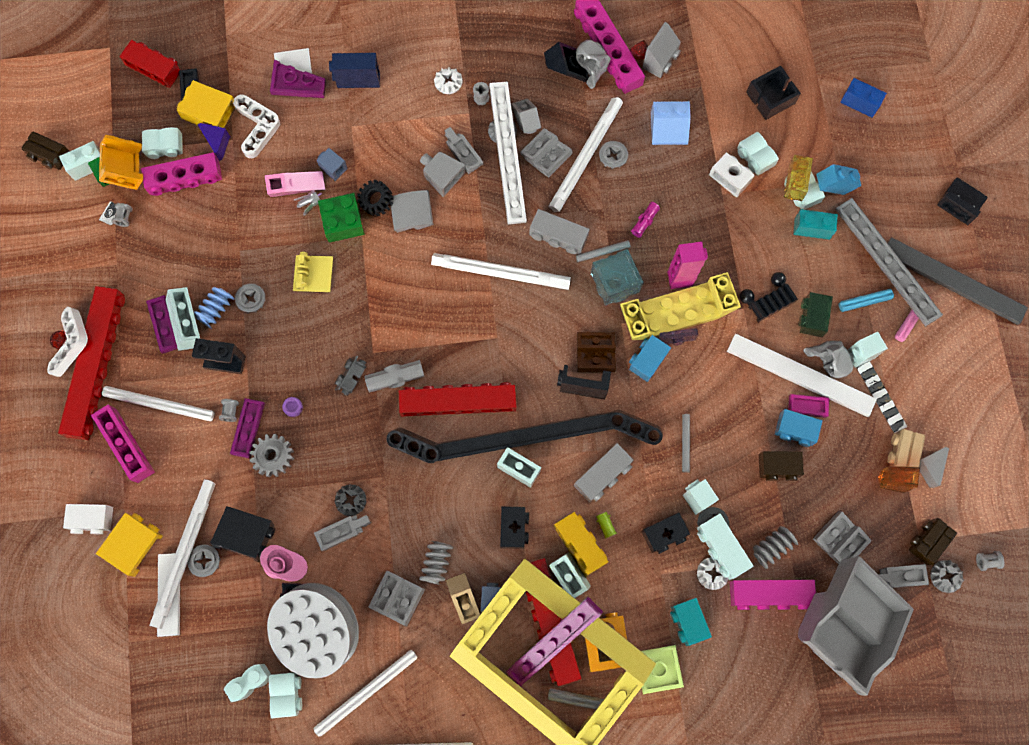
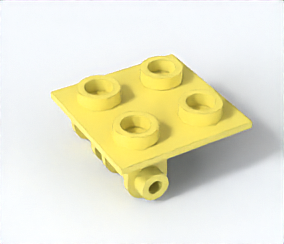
M300 252V255H296L293 291L330 292L333 256H308L307 252Z

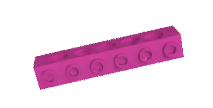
M576 0L575 17L580 19L582 28L585 33L589 34L590 40L598 42L606 51V54L610 56L611 60L607 70L610 75L613 74L617 87L626 94L643 86L645 75L600 1Z

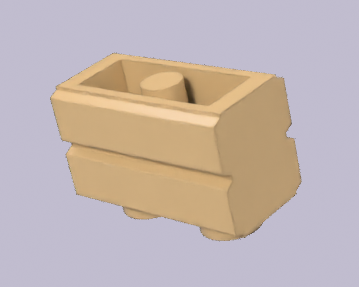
M901 429L894 433L891 444L894 445L893 451L889 453L887 462L890 463L889 469L907 475L918 473L925 435L906 429Z

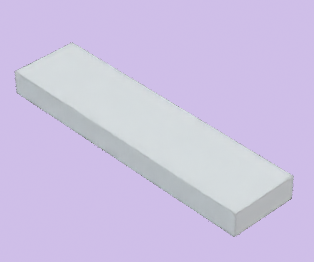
M176 553L158 554V599ZM180 584L163 628H157V637L180 635Z

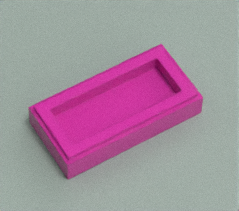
M790 394L788 410L807 416L827 418L829 416V398Z

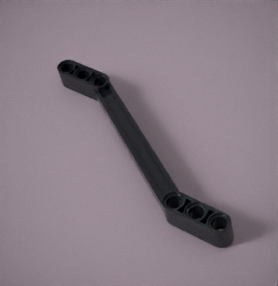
M614 410L613 412L441 443L431 441L404 428H396L388 433L386 440L392 448L427 463H435L436 461L502 450L507 447H519L612 429L648 444L657 445L662 440L663 432L658 425L622 410ZM620 415L623 418V422L621 424L614 423L613 416ZM632 423H639L641 430L633 431L630 427ZM655 430L659 433V437L651 439L648 433ZM394 433L400 435L401 442H397L394 439ZM412 441H416L419 444L418 450L412 447ZM429 449H434L437 452V457H432L429 454Z

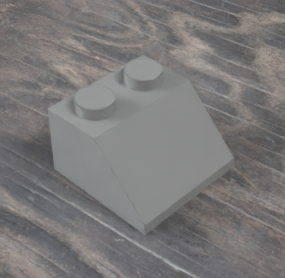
M665 22L648 46L642 67L659 78L664 73H668L672 66V60H676L681 52L679 50L681 42L668 23Z

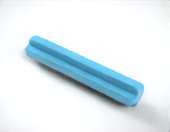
M887 289L841 301L838 306L840 311L844 312L891 300L894 298L892 289Z

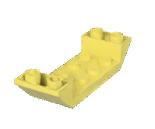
M727 272L710 277L708 282L643 302H639V299L621 303L620 307L632 340H644L645 338L649 340L652 335L659 337L719 319L739 309L741 305Z

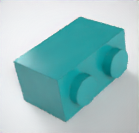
M800 209L794 220L793 235L830 240L837 231L838 214Z
M697 598L671 607L670 615L674 624L677 623L680 629L678 636L681 643L690 646L712 638Z

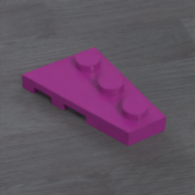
M274 59L270 85L271 95L324 98L326 89L325 78L306 71H299L293 66L283 65L280 61Z

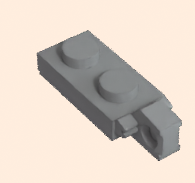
M451 127L444 130L445 136L448 139L446 141L448 148L457 160L465 165V170L468 174L483 165L482 159L463 134L458 133L456 135Z
M356 515L353 517L349 516L315 532L314 535L321 551L324 552L358 536L363 532L362 528L371 524L367 515L359 519Z
M926 564L879 569L880 574L878 575L892 588L929 585Z

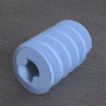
M213 287L212 291L214 294H207L210 300L204 299L202 302L205 306L199 305L198 309L200 312L194 311V316L209 328H211L209 323H217L214 317L221 318L218 311H226L223 305L230 306L227 299H235L222 288Z

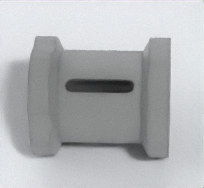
M484 82L476 83L473 87L474 102L478 105H485L489 101V86Z
M116 203L115 218H112V223L128 227L129 214L133 208L124 203Z
M222 399L223 407L219 420L236 422V407L239 405V402L232 399Z
M994 551L992 554L978 553L976 556V563L981 571H986L987 568H1004V557L1000 551Z

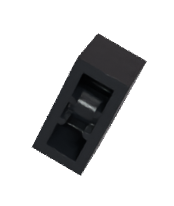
M501 506L500 548L524 549V544H528L529 532H525V524H529V512H525V507ZM513 523H517V527H520V529H517V533H513V530L509 529V527L513 526Z
M680 513L641 531L651 552L657 551L658 554L668 550V545L674 542L677 546L687 541L686 536L690 535ZM664 530L665 532L670 531L671 535L669 536V539L667 537L663 538L662 534L664 533Z

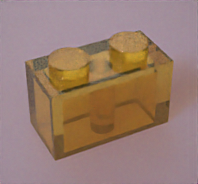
M793 156L789 164L784 198L803 201L808 192L813 158Z

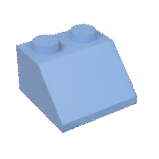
M690 101L653 102L651 109L652 145H688Z

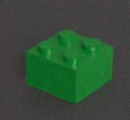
M355 193L318 201L325 236L329 243L365 235Z

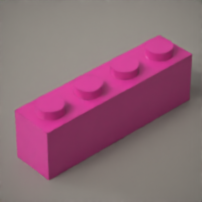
M702 242L678 245L667 271L670 289L693 286L708 258L707 250L703 248Z
M815 580L730 581L731 606H737V610H750L749 606H757V610H770V606H777L778 610H789L790 606H798L799 610L809 608L816 594Z

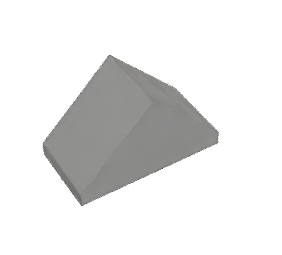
M947 447L920 459L918 470L930 488L941 485L949 451Z

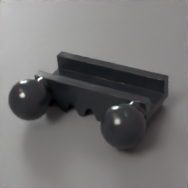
M776 272L771 277L772 284L779 288L756 302L754 301L755 294L752 290L745 289L740 293L741 302L748 304V308L753 310L757 316L758 323L798 300L790 286L785 283L786 276L782 272Z

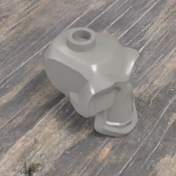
M593 40L583 41L576 49L578 63L590 75L586 84L590 89H593L601 75L607 71L606 69L611 58L606 54L602 46Z
M826 341L821 345L810 348L806 347L803 350L808 357H820L823 361L824 369L833 378L846 377L853 370V356L841 341Z

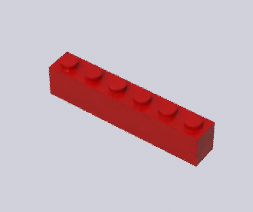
M503 382L496 386H492L491 383H483L475 387L472 384H463L461 387L444 385L442 388L424 386L423 389L404 387L403 390H399V413L401 417L516 412L515 385H511L509 382Z
M545 558L530 562L551 579ZM525 591L528 602L532 601L534 609L531 610L534 622L538 621L540 629L537 630V634L540 640L562 619L529 592ZM570 642L549 661L552 670L549 671L552 683L556 682L557 686L582 679Z

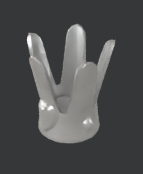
M312 190L308 195L293 200L302 199L297 204L298 208L311 203L303 213L305 216L318 204L319 196L322 193L317 195Z

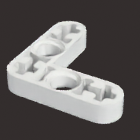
M238 95L234 98L233 102L236 110L257 123L243 142L241 149L247 158H255L279 128L280 120L276 113L245 95ZM239 103H246V106L239 105ZM260 109L262 112L259 116H253V111ZM267 119H269V120H271V121L274 119L275 122H274V123H273V122H270V123H269ZM259 132L266 133L262 139L257 138L256 135ZM248 147H249V148H252V147H253L254 150H253V151H252V150H249V151H248L247 148H248Z
M66 307L61 315V322L67 340L51 359L47 368L48 374L61 377L84 349L88 340L79 310L71 307Z

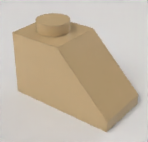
M463 573L446 580L461 623L465 624L479 618L480 612L466 574Z

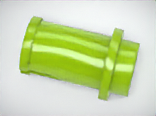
M607 512L596 516V523L599 522L605 539L617 534L609 518L611 515H608Z

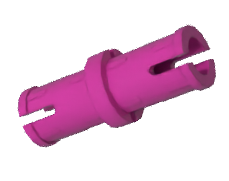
M650 202L644 213L640 214L638 222L631 230L634 236L641 238L646 228L653 223L654 216L660 210L658 204Z

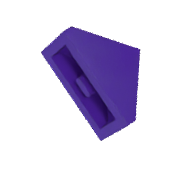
M204 123L198 124L215 155L221 161L230 139L226 128Z

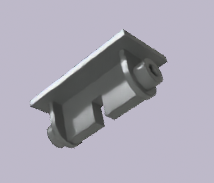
M359 356L349 358L344 365V368H346L343 375L340 374L335 381L337 386L334 390L343 389L341 393L347 396L349 393H352L358 382L352 377L353 375L357 378L361 377L366 368V362L362 359L357 361Z

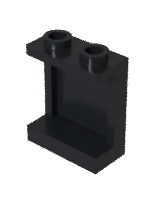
M195 339L192 357L204 360V369L242 374L246 356L235 344Z
M564 365V369L559 370L557 386H561L560 392L599 399L606 398L610 383V371L603 370L600 381L567 376L568 365Z
M226 506L210 544L216 549H225L260 562L261 552L267 547L268 540L274 536V524L271 520Z

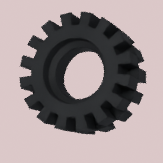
M370 180L368 185L364 183V189H359L361 194H357V197L360 198L357 199L360 207L372 216H380V212L385 214V209L389 211L388 205L392 206L393 202L391 200H394L391 195L393 194L392 191L380 180L379 182L377 180H374V182ZM376 192H380V200L375 204H371V196Z

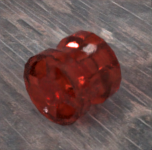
M56 331L50 337V344L58 351L63 346L62 343L67 340L65 332Z

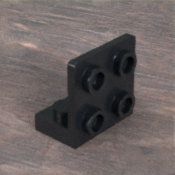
M957 177L940 199L937 206L966 225H969L978 217L981 212L980 208L988 197Z

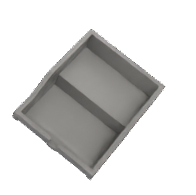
M860 556L842 559L827 592L814 595L799 627L798 637L833 671L843 678L857 694L865 696L868 695L874 678L895 659L914 609Z

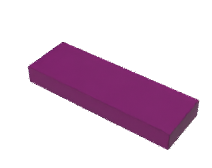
M163 295L147 300L160 352L164 354L178 349L166 304V296Z
M244 399L230 455L251 458L250 451L253 450L252 445L255 443L265 405L264 402Z

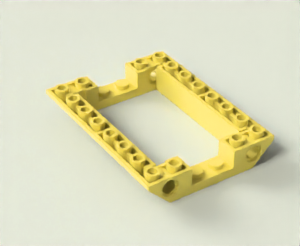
M524 559L462 638L450 657L556 745H598L642 688L656 663L599 617L580 634L626 671L624 674H620L614 682V687L591 717H587L576 735L573 729L479 653L525 591L529 592L561 619L580 604L578 600L528 560Z

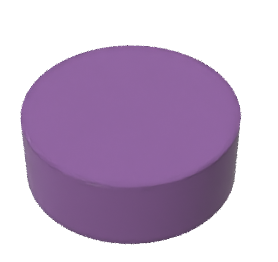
M290 397L284 401L282 408L287 416L297 417L303 411V404L298 398Z

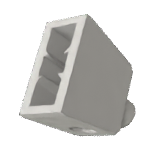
M438 152L434 158L425 153L420 159V162L425 165L423 169L425 179L442 197L466 173L463 163L442 152Z

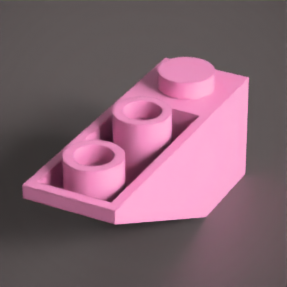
M322 171L265 175L267 194L270 197L305 193L312 190H325Z

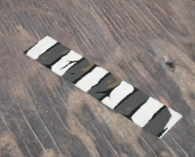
M870 361L857 367L872 396L877 399L876 403L893 432L896 433L906 428V423Z

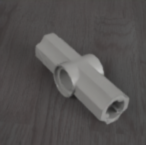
M418 360L404 365H390L384 368L383 371L364 377L370 393L387 387L397 388L403 386L405 382L425 376L421 362Z

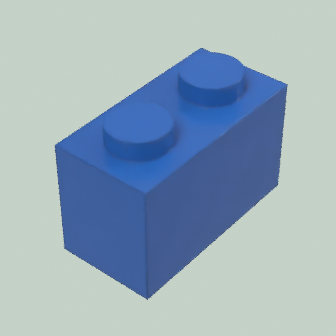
M853 78L840 103L873 118L887 93Z

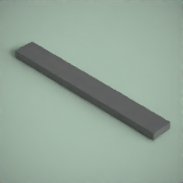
M892 237L889 239L888 245L906 268L1017 325L1022 322L1028 307Z

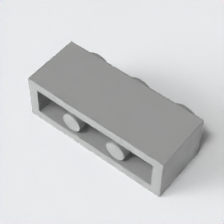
M538 209L530 226L529 235L537 241H546L553 247L564 248L570 254H581L590 229Z
M617 443L575 482L574 487L589 503L593 500L597 502L604 495L603 490L607 486L612 488L619 481L617 477L621 473L625 475L632 469L630 464L634 460Z

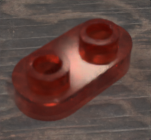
M645 40L640 41L629 51L635 59L643 60L648 44Z

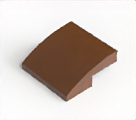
M577 332V372L616 371L615 332Z

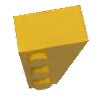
M573 512L554 524L553 527L584 576L587 577L605 566L609 561L604 551L596 544L597 541L592 532H588L584 525L586 523L582 516Z

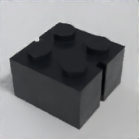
M781 65L752 80L746 91L754 105L758 103L757 109L765 120L795 105L801 94L792 81L788 83L790 77Z

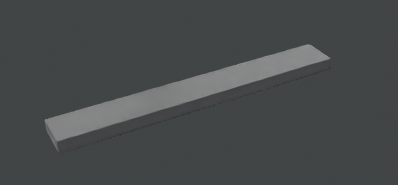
M853 198L836 208L838 214L926 327L942 317L943 314Z

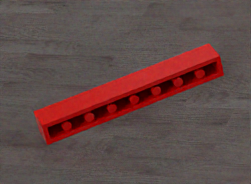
M95 286L85 325L88 336L87 344L77 356L58 434L64 437L89 441V437L93 433L94 427L91 415L98 411L97 404L102 396V384L107 376V364L112 356V344L116 340V327L121 320V307L125 304L124 294L118 289Z

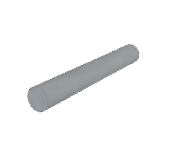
M627 240L576 255V260L581 262L630 248V242Z
M682 414V472L684 473L690 472V414Z

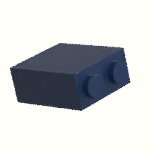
M332 53V61H329V70L332 72V80L336 82L337 88H380V69L376 53Z

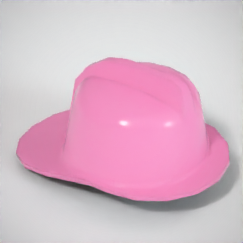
M270 545L261 552V565L265 573L271 578H280L292 582L302 579L307 573V562L301 555L278 545Z

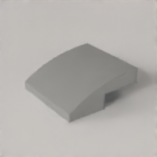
M545 128L520 152L531 165L548 178L573 154L571 148L558 141V137Z
M428 190L412 191L393 196L394 200H391L393 202L391 210L394 231L398 233L411 228L419 230L433 225Z
M838 511L813 538L838 564L842 559L858 556L872 541L842 511Z
M386 571L368 607L404 626H408L425 589Z

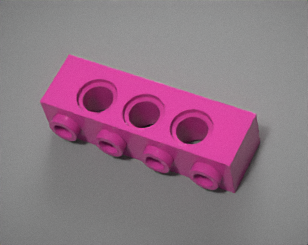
M214 152L141 168L144 188L150 196H158L169 191L176 192L187 187L195 188L201 184H213L222 180L219 160Z
M108 404L91 415L129 480L139 483L155 473L117 409Z

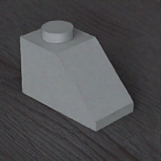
M529 99L511 103L518 125L524 133L531 134L541 128L537 107Z

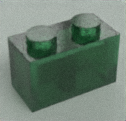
M810 292L806 298H803L801 303L803 315L800 316L798 326H801L800 333L823 337L828 332L833 296Z

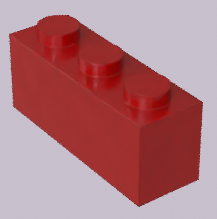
M131 39L120 55V58L127 67L168 88H171L179 76L180 68L175 59L163 56L156 49H149L142 42L137 43Z

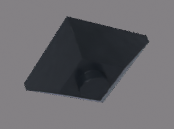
M558 42L544 52L545 63L548 69L587 83L589 75L587 70L581 67L576 59L577 48Z

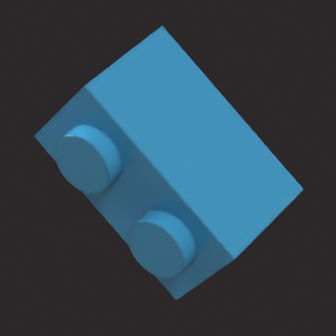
M833 164L816 174L820 191L845 195L861 186L860 174L854 168Z
M653 335L649 340L644 339L639 347L642 349L638 355L635 353L629 361L631 364L629 370L646 382L651 379L671 349L670 346Z
M784 409L779 414L774 435L780 436L781 440H794L801 446L810 447L818 441L823 420Z

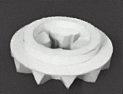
M448 67L447 69L442 68L438 73L436 72L434 83L437 90L441 93L453 94L461 88L463 80L461 73L457 69ZM451 77L452 82L448 81L445 83V78Z
M707 558L698 566V580L707 589H720L727 584L728 577L724 578L721 574L715 576L712 582V576L705 573V571H711L715 565L716 572L721 574L719 570L721 566L717 560Z

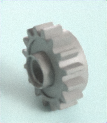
M266 434L265 440L258 438L259 444L252 445L255 451H250V454L254 456V458L250 459V462L256 463L253 469H259L258 473L261 475L266 472V476L269 478L272 474L276 477H279L280 472L285 474V469L287 467L291 468L290 460H294V457L291 456L294 450L288 448L291 445L290 442H285L283 436L278 439L276 434H273L272 438ZM276 452V457L273 460H269V454Z

